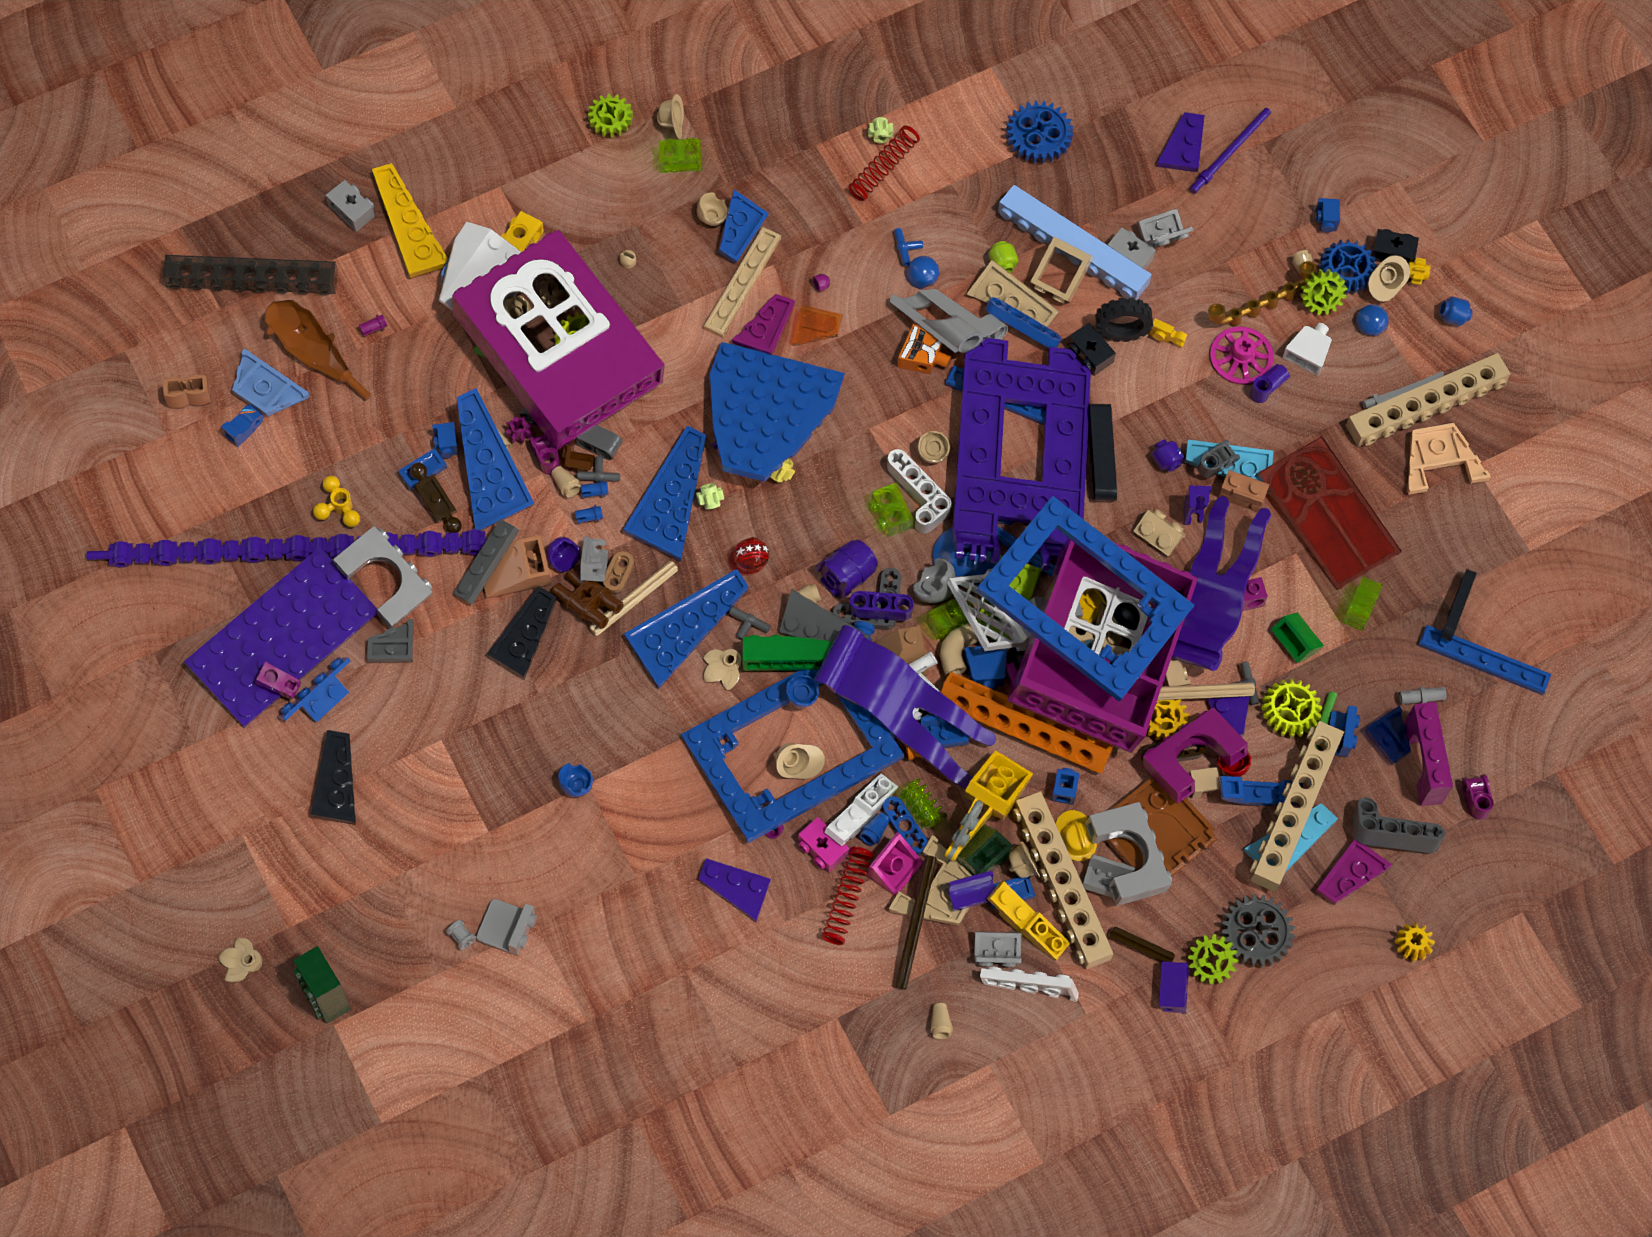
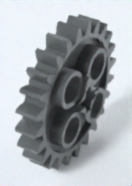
M1253 894L1251 900L1244 896L1242 899L1243 903L1237 899L1234 903L1235 907L1230 905L1228 908L1229 913H1225L1223 916L1226 921H1222L1221 927L1225 928V930H1222L1220 934L1227 937L1225 944L1233 943V946L1230 948L1231 951H1238L1234 959L1242 957V964L1244 965L1248 960L1252 968L1256 962L1259 963L1260 968H1263L1265 962L1272 966L1273 959L1279 963L1282 959L1281 955L1287 956V949H1291L1293 946L1290 941H1293L1295 935L1290 933L1295 930V926L1289 925L1293 917L1286 918L1289 910L1281 911L1282 903L1280 902L1275 906L1273 904L1274 898L1272 897L1267 902L1265 901V895H1262L1260 900H1257L1255 894ZM1262 916H1270L1273 923L1265 922ZM1240 917H1247L1251 923L1248 925L1243 924L1240 921ZM1255 928H1258V931H1260V932H1262V933H1261V934H1258V932H1257L1256 930H1254V929H1255ZM1265 938H1273L1276 944L1269 945ZM1250 939L1253 942V946H1246L1242 940Z

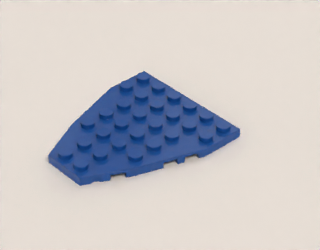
M721 342L709 380L714 439H716L722 471L765 482L774 471L779 470L783 466L785 460L789 457H794L811 438L812 432L822 425L823 419L833 412L845 373Z

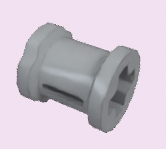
M461 919L454 922L446 931L459 944L458 948L460 950L466 949L476 940V936L466 929L464 921Z

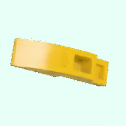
M1001 881L987 897L1000 911L999 915L1017 932H1021L1023 937L1052 959L1057 960L1069 946L1070 942L1040 912H1035L1004 881Z

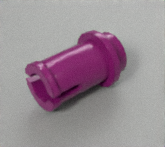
M377 314L375 318L359 324L364 337L380 329L385 330L384 327L388 326L383 314L380 316Z

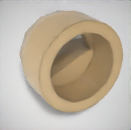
M625 250L620 254L619 259L622 267L629 269L636 265V255L633 251Z

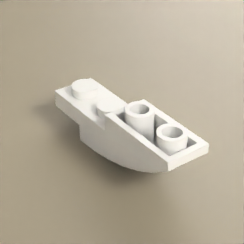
M881 773L826 828L825 833L843 846L871 821L883 807L886 799L895 793L898 786Z

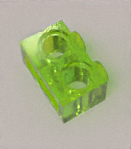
M700 138L665 139L659 141L661 173L702 171Z
M897 482L872 491L871 508L873 512L878 513L879 526L882 531H886L888 537L912 529L913 517ZM889 499L891 503L885 504L881 500ZM896 517L900 521L892 522L890 518Z
M1363 576L1342 623L1363 632L1383 585Z
M956 598L927 612L926 624L936 640L947 636L955 628L969 623ZM966 600L968 606L975 609L973 604Z

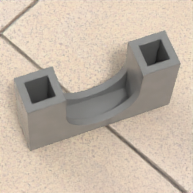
M373 526L334 558L333 564L347 579L351 578L365 565L374 561L387 562L397 569L401 577V587L392 598L377 609V614L389 628H392L432 596V586L425 578L421 579L416 574L418 570L410 561L407 563L402 558V551L396 545L392 546L387 541L389 539L388 535L381 528L378 530Z
M1140 802L1090 815L1085 822L1092 844L1113 838H1126L1134 842L1142 852L1143 867L1140 870L1114 877L1108 885L1116 906L1165 893L1172 885L1171 874L1166 870L1163 863V853L1157 848L1155 833L1148 825L1147 812L1144 808L1142 809Z

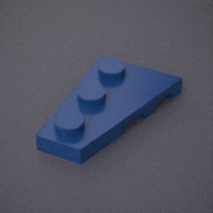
M735 189L732 192L718 253L734 264L738 261L769 214Z

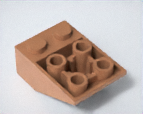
M541 535L519 539L510 544L484 586L486 598L533 589L538 586L551 585L550 572Z

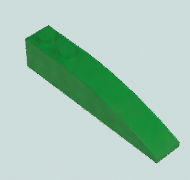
M751 635L743 637L744 671L819 670L833 642L782 635H772L771 637Z

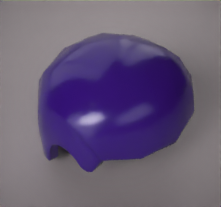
M558 537L549 544L546 550V559L559 572L569 571L577 564L581 550L571 539Z

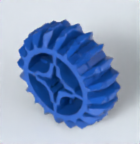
M1340 239L1337 244L1333 242L1330 248L1327 247L1324 254L1320 258L1319 269L1326 273L1327 269H1330L1332 273L1336 271L1345 281L1344 284L1347 287L1346 295L1350 290L1355 294L1358 292V289L1363 291L1368 286L1369 277L1377 267L1374 263L1375 257L1371 256V250L1365 251V244L1361 247L1358 246V240L1352 244L1349 239L1346 243ZM1334 259L1337 261L1336 269H1334L1332 265V261ZM1360 264L1362 265L1364 271L1362 274H1360L1358 268Z

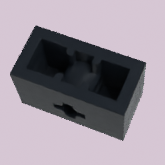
M1378 229L1374 238L1371 256L1375 257V262L1380 263L1387 257L1400 256L1409 265V262L1415 261L1419 237L1392 232L1389 229Z
M1090 323L1069 336L1068 349L1074 352L1081 361V364L1085 365L1093 376L1114 363L1116 352Z

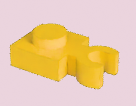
M1156 318L1149 333L1158 341L1166 343L1171 341L1181 348L1186 342L1185 339L1187 337L1186 333L1175 331L1173 326Z

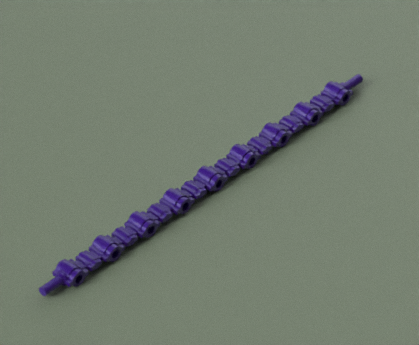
M477 529L462 532L463 537H459V533H445V538H442V533L425 531L418 533V539H415V534L401 535V539H398V534L385 532L389 537L387 541L392 546L396 545L403 555L415 554V550H419V555L426 557L442 554V549H446V553L450 554L459 553V549L462 548L463 554L478 555L488 539L485 538V531ZM347 534L330 536V542H327V538L323 537L313 538V542H310V537L295 535L291 538H286V543H283L282 539H269V544H266V539L249 537L242 539V545H239V542L234 540L225 541V545H222L221 540L206 538L198 541V546H194V542H181L180 547H177V542L160 540L153 542V548H150V544L146 543L136 544V548H133V543L118 541L110 544L107 551H87V560L109 559L110 566L119 568L132 565L133 560H136V564H148L150 559H153V564L170 566L177 564V558H180V562L185 563L194 562V558H197L198 563L211 565L221 562V557H224L225 561H236L239 556H242V561L258 563L265 561L266 555H269V559L274 560L283 559V555H286V560L299 562L305 560L319 547L326 554L330 553V558H336L355 541L354 536Z

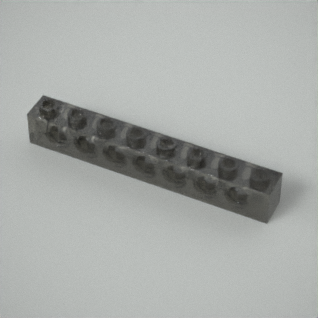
M165 255L163 268L165 286L175 290L190 288L192 290L212 289L214 291H255L257 293L269 291L279 294L294 292L301 295L318 293L326 296L336 294L338 277L335 261ZM293 276L297 277L296 279H293V280H290V279H289V278H291V277H293ZM314 277H317V278H318L317 280H314V281L310 280V279H312V278H314Z

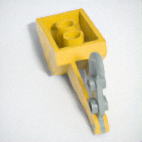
M995 750L965 790V797L970 799L973 804L962 819L961 827L954 834L953 842L944 856L955 862L965 846L991 815L1004 820L1028 785L1033 773ZM982 808L986 809L987 811L980 820L977 819Z

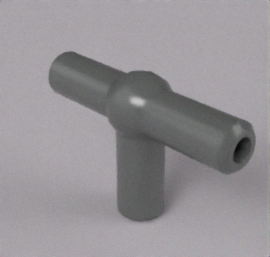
M596 456L594 459V472L578 471L577 479L594 480L595 482H600V480L619 482L620 473L603 472V457Z
M733 606L729 610L730 615L744 621L736 635L740 640L746 637L751 626L766 633L771 628L770 624L757 619L751 613L747 614Z
M1242 662L1240 666L1244 680L1233 683H1253L1256 686L1249 662ZM1256 687L1254 695L1249 697L1251 705L1259 704Z

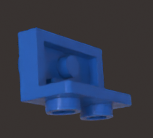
M1349 705L1345 713L1331 712L1329 725L1344 731L1335 755L1348 757L1351 749L1356 747L1357 736L1354 735V730L1358 728L1360 722V715H1357L1358 707Z
M933 714L920 718V724L944 748L968 745V736Z

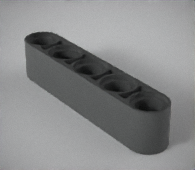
M523 407L519 414L520 417L523 418L525 416L528 423L539 427ZM598 425L574 439L575 445L607 460L613 459L623 442L617 434Z

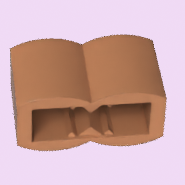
M192 375L185 379L172 377L163 381V392L168 407L181 408L189 404L200 406L211 402L210 386L207 377L204 375Z

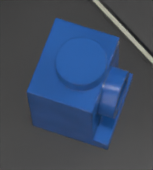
M1319 198L1315 212H1317L1316 222L1320 223V231L1326 233L1337 231L1340 223V199Z
M454 422L432 425L435 449H440V456L442 458H450L453 455H458Z
M1071 768L1057 769L1051 801L1073 805L1080 773L1075 772ZM1065 784V785H1068L1069 788L1061 787V786Z

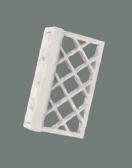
M988 569L986 574L948 579L947 584L985 651L1016 647L1017 651L1026 650L1031 633L992 603V606L983 602L984 597L976 591L978 587L973 585L978 582L981 584L992 569ZM957 585L967 588V592L959 589ZM970 591H973L974 593L982 596L981 599L979 600L976 597L970 595ZM966 600L977 605V608L974 609L968 606ZM982 608L990 612V617L981 613L979 609ZM993 616L999 617L1002 623L994 620ZM976 617L986 622V627L978 623ZM992 625L1001 630L1000 634L989 629V626ZM1005 632L1006 634H1008L1011 640L1002 636L1003 633ZM985 635H988L997 641L989 643Z

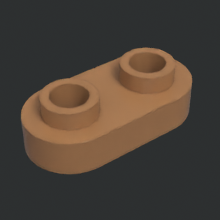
M624 551L616 553L608 566L603 586L609 588L612 594L619 593L624 589L634 568V559L630 553ZM620 563L627 564L625 567L619 566ZM616 581L618 582V584L616 586H612L611 582Z

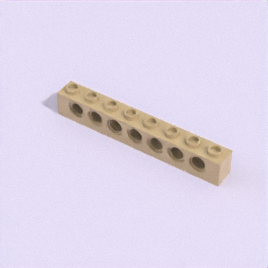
M1497 353L1349 417L1346 428L1358 447L1364 444L1368 446L1382 436L1385 438L1389 437L1396 430L1401 428L1408 429L1419 420L1422 422L1426 421L1433 414L1438 412L1445 413L1454 405H1463L1475 396L1479 398L1487 394L1491 389L1495 388L1498 390L1504 387L1511 373ZM1463 384L1469 385L1470 388L1463 386ZM1444 392H1449L1451 396L1446 395ZM1426 400H1431L1433 404L1426 402ZM1407 408H1412L1414 412L1409 411ZM1388 416H1394L1396 419H1390ZM1369 424H1375L1377 428L1371 427Z
M1321 721L1318 722L1316 728L1311 726L1306 739L1310 740L1308 746L1303 745L1298 756L1302 759L1300 765L1295 764L1290 775L1294 778L1292 784L1287 783L1282 794L1286 798L1283 803L1279 802L1274 814L1278 817L1275 822H1270L1266 834H1269V838L1267 841H1262L1258 853L1261 854L1259 861L1254 860L1249 871L1253 873L1251 882L1274 892L1278 889L1344 731ZM1315 745L1321 746L1324 751L1317 750ZM1307 764L1314 765L1316 770L1309 769ZM1299 783L1306 784L1308 789L1301 788ZM1291 802L1298 803L1300 808L1293 807ZM1283 821L1290 822L1292 827L1285 826ZM1274 840H1280L1284 846L1276 845ZM1266 859L1273 860L1276 866L1269 865Z
M1041 791L1016 800L1013 809L1014 817L1017 822L1022 824L1023 838L1026 842H1030L1032 847L1030 850L1034 862H1038L1041 867L1039 872L1043 882H1047L1049 885L1050 899L1053 903H1057L1059 919L1062 923L1065 922L1068 931H1066L1070 943H1074L1077 948L1076 957L1078 962L1084 964L1087 970L1110 961L1114 953ZM1036 817L1040 822L1033 824L1029 821V818ZM1045 837L1049 843L1042 844L1038 841V838ZM1054 857L1058 863L1050 864L1047 858ZM1057 877H1063L1066 879L1067 883L1059 884L1056 882L1055 879ZM1067 897H1071L1076 901V903L1074 905H1069L1065 902L1064 899ZM1082 918L1085 924L1077 925L1073 919ZM1085 938H1090V939H1092L1093 942H1094V945H1092V946H1087V945H1085L1084 942H1083V939H1085Z

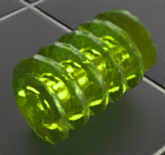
M919 778L909 783L903 789L900 798L906 800L905 805L911 807L910 812L912 814H916V821H922L920 826L926 829L943 821L947 817V813L939 814L942 806L934 807L937 799L929 801L932 792H923L927 785L919 786L918 784L922 780Z

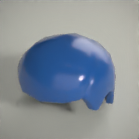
M929 256L914 258L906 270L907 281L918 289L934 285L940 275L938 264Z
M1367 305L1358 312L1356 324L1359 331L1365 335L1378 336L1387 330L1389 317L1385 309L1379 305Z
M796 675L787 682L785 695L788 702L794 707L807 708L817 701L819 687L810 676Z
M570 763L565 764L558 774L560 789L571 797H581L588 794L593 785L591 771L582 764L578 766H572Z

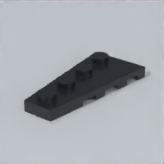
M538 586L488 652V657L525 680L557 602V597Z
M327 730L310 817L356 825L350 734Z

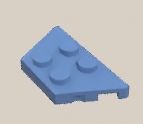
M245 348L242 350L241 363L236 373L237 379L234 381L232 389L234 395L252 405L266 417L310 397L308 391Z

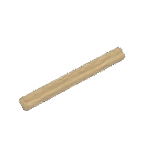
M673 561L666 563L621 600L624 606L618 614L611 610L603 614L609 619L605 628L600 629L592 623L590 625L591 632L595 636L601 634L678 571L676 564Z
M1253 683L1162 686L1158 700L1253 696L1255 686Z

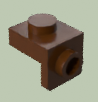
M575 440L569 442L568 445H564L562 458H566L565 466L573 467L577 471L591 470L595 455L574 452Z

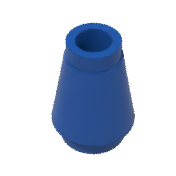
M882 812L875 816L861 829V840L869 846L878 844L890 822L889 817Z

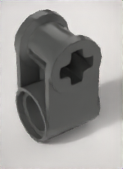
M1228 440L1219 443L1215 448L1202 456L1198 464V472L1201 476L1205 478L1213 477L1240 459L1239 454H1235L1229 446L1230 442ZM1209 462L1213 467L1209 468L1204 463Z

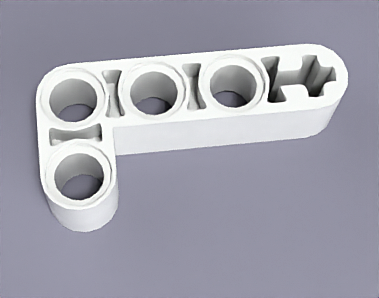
M899 449L891 451L888 455L887 470L922 506L916 512L914 525L918 532L923 534L929 533L948 518L951 500L904 451ZM913 475L916 477V479L911 480L908 479L907 476ZM928 490L931 492V494L926 495L923 494L921 491ZM943 505L945 509L940 510L936 506ZM927 518L929 522L924 523L920 519Z

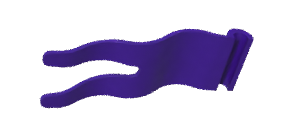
M1224 496L1217 498L1210 511L1202 548L1190 570L1192 576L1198 578L1190 601L1194 604V607L1184 619L1172 655V659L1211 671L1217 670L1220 666L1223 656L1222 648L1234 635L1239 625L1247 582L1256 568L1265 528L1271 518L1269 509L1262 508L1258 511L1249 526L1246 541L1238 559L1224 575H1218L1217 568L1222 557L1225 517L1230 504L1228 498Z
M847 625L841 627L813 679L814 682L828 686L830 691L867 710L901 742L922 756L951 782L964 789L967 788L973 777L964 771L932 734L913 717L914 708L919 707L957 728L969 738L986 746H992L996 742V736L993 732L979 725L953 701L929 685L902 658L887 648L868 640L853 627Z

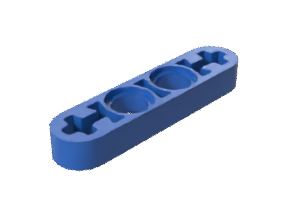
M991 297L985 307L993 316L1048 348H1057L1062 340L1057 332L998 298Z

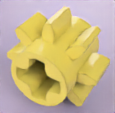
M788 458L783 462V466L779 470L774 471L770 477L777 482L790 480L795 473V470L791 469L793 462Z

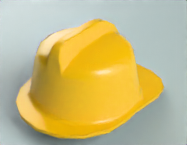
M1068 810L1057 818L1056 826L1071 859L1085 861L1095 853L1097 843L1092 844L1085 826L1088 817L1082 812Z

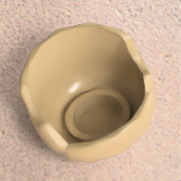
M711 192L705 193L699 199L696 212L698 218L703 223L710 226H718L726 220L728 209L725 201L717 199L715 193Z
M520 295L510 296L503 300L505 310L513 319H517L531 310L529 302Z
M929 431L920 437L917 450L919 456L924 461L939 463L949 455L950 443L942 432Z

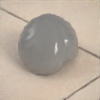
M937 558L934 560L935 564L932 567L924 568L921 579L913 585V592L918 599L923 602L938 603L947 600L953 594L947 582L949 578H956L952 564L947 560Z

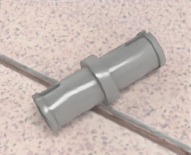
M1445 686L1427 689L1419 687L1417 690L1400 691V703L1404 705L1446 700Z

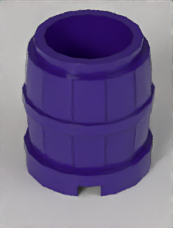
M856 539L837 548L827 559L824 558L816 565V572H821L823 577L820 581L833 596L841 595V599H844L853 589L862 585L876 571L878 562L873 551L863 541Z

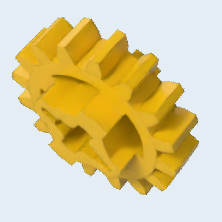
M1173 699L1157 700L1152 715L1154 722L1150 721L1148 736L1155 734V740L1157 741L1160 736L1165 739L1167 736H1173L1179 732L1180 728L1188 723L1186 720L1189 717V713H1184L1187 706H1180L1181 699L1176 701ZM1175 712L1178 714L1179 722L1177 721L1178 718L1175 717Z

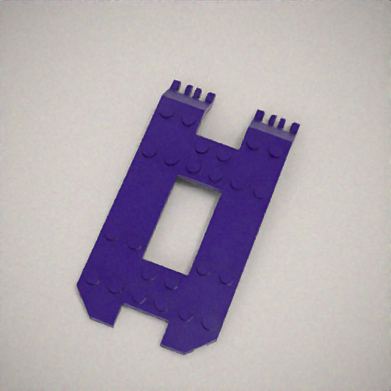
M987 338L975 349H971L965 354L952 540L955 547L954 558L962 559L964 556L963 548H969V559L971 561H975L976 550H978V561L984 562L986 557L985 551H991L990 562L997 564L1000 561L1001 549L997 538L998 519L1030 524L1052 496L1084 519L1091 371L1076 359L1077 356L1072 350L1050 347L1048 350V365L1007 360V340ZM1005 402L1045 408L1041 482L1000 476ZM1056 528L1038 549L1041 559V570L1048 571L1050 569V560H1056L1057 563L1063 544L1068 538Z

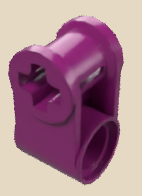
M546 435L536 438L529 437L532 451L537 458L541 471L547 475H552V471L560 466L556 448ZM553 460L551 463H546L545 461Z
M1482 774L1478 778H1462V790L1471 816L1478 820L1485 819L1494 805L1487 776ZM1477 804H1483L1486 809L1479 808Z

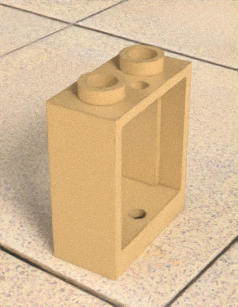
M1053 237L1031 280L1035 284L1034 289L1044 294L1046 291L1053 293L1052 298L1061 303H1064L1065 300L1071 302L1094 257ZM1056 247L1082 260L1066 294L1040 281Z

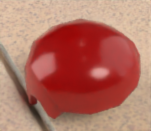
M1248 752L1247 756L1231 767L1218 755L1217 764L1224 775L1242 777L1251 767V755Z

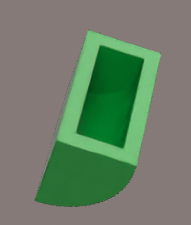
M1298 612L1285 615L1271 629L1297 663L1307 660L1324 647L1323 643Z

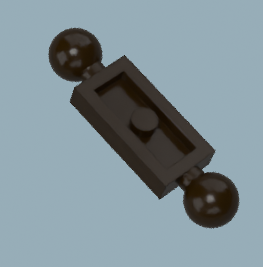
M420 462L414 463L410 468V474L414 479L420 481L415 484V487L438 523L445 520L444 527L448 533L460 532L462 523L458 518L452 516L457 510L435 475L432 474L427 477V467Z

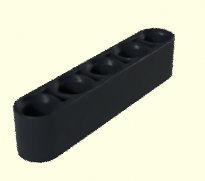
M1089 404L1088 422L1094 501H1116L1117 479L1111 404Z

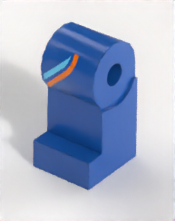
M247 405L230 422L226 421L221 426L223 434L235 446L239 447L260 426L264 415L252 405Z

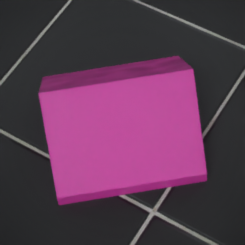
M896 833L869 866L868 877L892 895L897 896L898 892L902 890L922 865L923 861L901 834Z

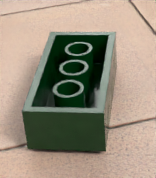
M318 946L293 960L296 967L292 970L298 984L319 1020L323 1018L326 1024L351 1010L339 980Z

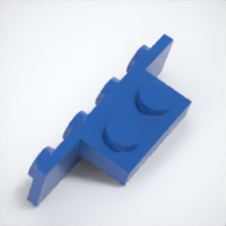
M348 657L336 658L329 665L331 668L326 673L321 672L313 679L315 682L309 688H303L297 694L298 698L293 703L288 702L280 709L282 713L278 718L286 721L302 707L314 722H318L349 693L335 675L350 663L351 660Z

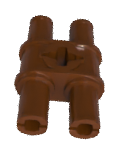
M572 568L567 574L568 580L578 586L574 592H571L561 583H557L552 589L553 595L563 601L568 610L574 611L582 620H589L600 629L605 628L609 622L608 617L597 610L601 605H604L615 614H618L624 606L623 602L611 595L609 588L603 587L596 581L581 580V572L575 568Z

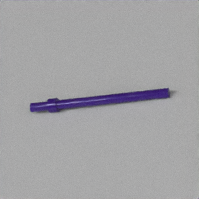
M1264 108L1214 163L1198 175V180L1189 188L1193 194H1196L1203 185H1207L1213 179L1216 171L1271 114L1270 109Z

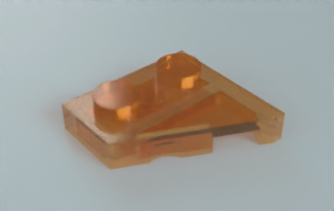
M801 305L792 339V346L838 337L843 314Z

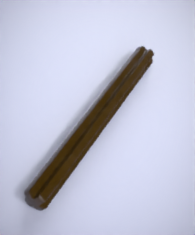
M926 855L895 982V987L906 990L937 862V858L931 855Z

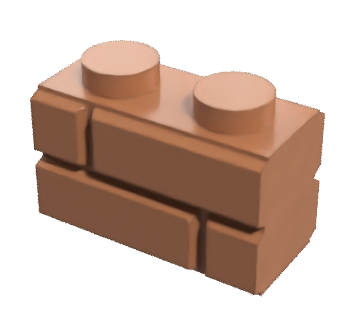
M1228 470L1219 497H1227L1230 502L1246 508L1250 507L1258 512L1261 509L1270 484Z

